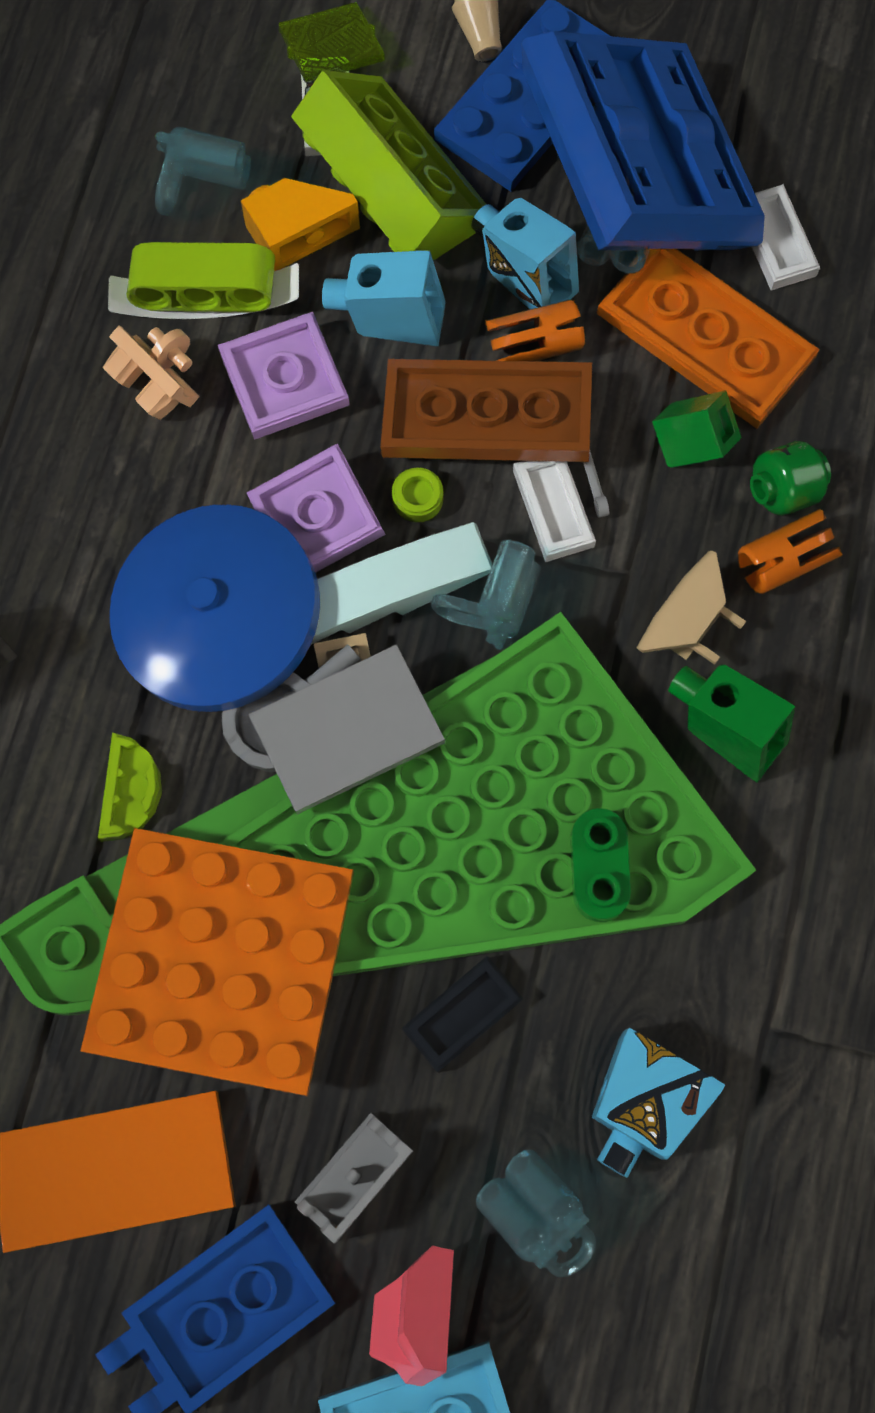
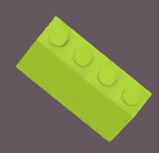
M322 70L291 117L304 132L303 138L311 148L320 152L332 167L331 173L340 184L349 188L360 202L359 207L362 213L369 220L377 223L389 238L390 248L394 252L430 251L432 259L435 260L474 235L476 232L472 229V220L477 211L487 204L383 77Z

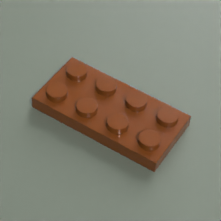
M388 359L380 446L382 457L589 462L592 362Z

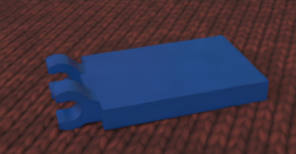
M267 1205L124 1310L121 1314L127 1321L130 1329L95 1355L108 1375L120 1368L135 1355H140L157 1385L128 1406L132 1413H161L176 1401H178L185 1413H192L333 1306L335 1302L271 1206Z

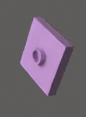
M313 311L218 345L221 358L254 440L350 405L349 397Z
M338 444L247 492L255 510L278 521L297 539L308 555L315 572L386 535Z

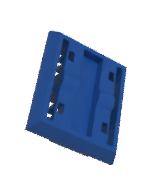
M559 31L526 37L522 41L524 76L598 250H641L644 248L735 250L758 246L763 242L765 215L687 43Z

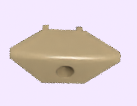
M708 551L682 578L653 617L637 646L639 651L645 653L671 649L685 660L695 651L714 665L717 663L720 656L702 645L700 641L719 615L740 629L746 621L724 606L726 598L716 552Z

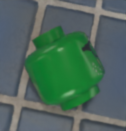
M794 441L768 450L757 457L750 479V490L754 499L769 512L779 516H786L822 501L831 479L830 465L821 451L815 449L807 442Z

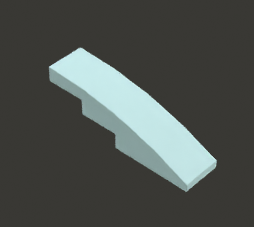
M472 522L421 538L317 579L320 591V613L316 633L311 644L340 630L352 633L393 612L404 615L494 572V567L477 524Z

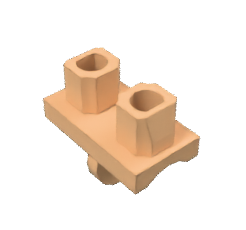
M118 325L109 336L118 346L111 353L103 369L114 380L127 388H130L137 378L145 372L151 380L135 399L148 414L161 420L179 402L191 407L200 396L171 368L175 365L181 372H185L191 367L192 360L185 354L190 345V338L181 329H174L164 334L158 327H155L147 336L154 344V347L151 348L140 336H131L123 327Z

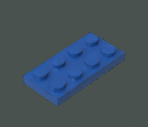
M546 0L434 128V140L510 192L513 191L553 144L523 73L522 41L526 37L551 31L610 36L556 0Z

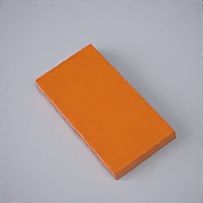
M647 249L598 305L597 315L707 394L726 390L733 412L756 429H758L814 361L820 350L678 249Z
M218 1091L0 1133V1234L3 1253L236 1207Z

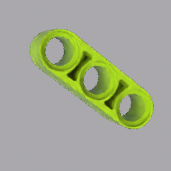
M141 243L132 250L126 293L127 299L134 306L150 311H262L271 305L275 255L267 247L253 243Z

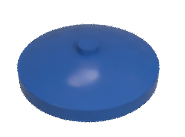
M209 505L190 509L169 518L150 531L134 547L121 567L114 584L110 603V628L114 646L120 660L134 679L162 701L186 710L199 712H217L239 708L275 690L295 671L305 657L313 641L319 620L320 591L318 580L308 555L297 539L287 528L270 516L251 508L236 505Z

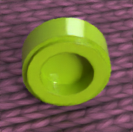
M410 468L403 471L395 479L392 486L393 506L396 512L408 521L424 522L432 519L438 514L443 504V485L441 480L435 473L425 468Z

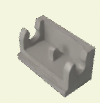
M370 1113L295 1201L297 1209L304 1216L312 1219L321 1228L322 1233L335 1244L413 1153V1150Z

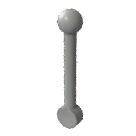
M589 452V462H583L593 494L597 517L601 518L609 516V505L606 497L603 495L591 452Z

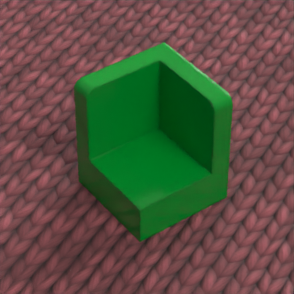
M726 390L673 402L652 421L666 464L670 468L723 458L742 438Z

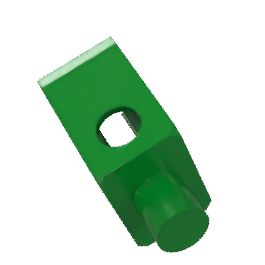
M686 665L677 673L669 686L668 692L688 705L689 731L756 783H758L789 743L795 706L727 665H719L708 679Z

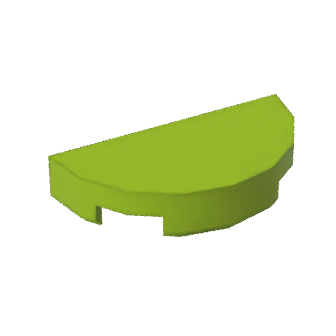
M112 733L98 834V839L101 842L122 840L132 835L134 828L142 829L156 813L162 795L161 773L151 754L133 738Z

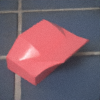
M431 1246L398 1279L374 1295L369 1355L395 1369L406 1384L422 1387L446 1373L454 1250Z

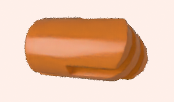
M566 300L487 320L488 331L508 328L534 321L535 328L491 340L493 351L504 350L536 341L539 342L540 346L539 349L514 354L496 361H538L581 350L585 345L583 326L557 329V327L571 323L576 318L581 317L576 303L572 300Z
M816 510L739 549L738 563L740 569L752 564L757 565L765 562L764 566L745 577L746 582L755 592L765 594L843 555L840 547H835L799 563L798 556L835 538L831 528L813 533L792 544L787 539L825 520L826 516L823 510Z

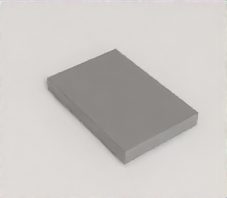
M397 644L249 714L253 726L297 815L445 743V739Z

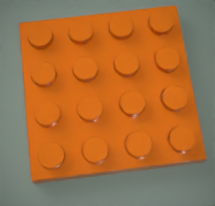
M134 828L80 1051L308 1096L354 876L353 869Z

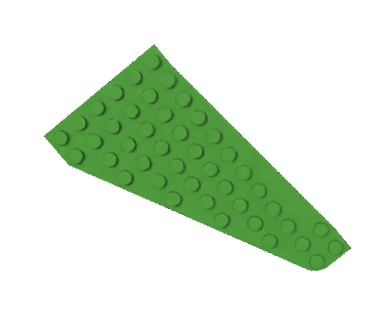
M559 612L496 656L423 694L445 739L443 745L298 815L278 775L275 774L166 833L353 869L354 876L333 976L680 925L687 922L756 871L755 867L562 612ZM595 808L608 809L616 813L625 823L628 833L630 901L617 918L607 922H595L587 919L578 911L573 900L571 831L579 816ZM595 827L590 830V837L593 842L602 845L610 841V835L605 828ZM128 854L86 877L83 875L36 900L0 924V958L25 998L33 1005L58 1015L90 1013ZM597 882L593 885V894L596 898L603 901L612 898L613 890L608 883Z

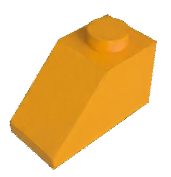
M283 178L272 185H262L256 188L248 197L241 200L245 225L255 243L267 247L275 255L274 271L280 270L360 229L358 201L353 194Z

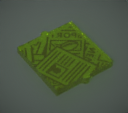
M357 2L278 23L279 31L287 45V57L295 61L305 82L316 80L322 70L346 72L385 61V53L375 36V25L368 24Z

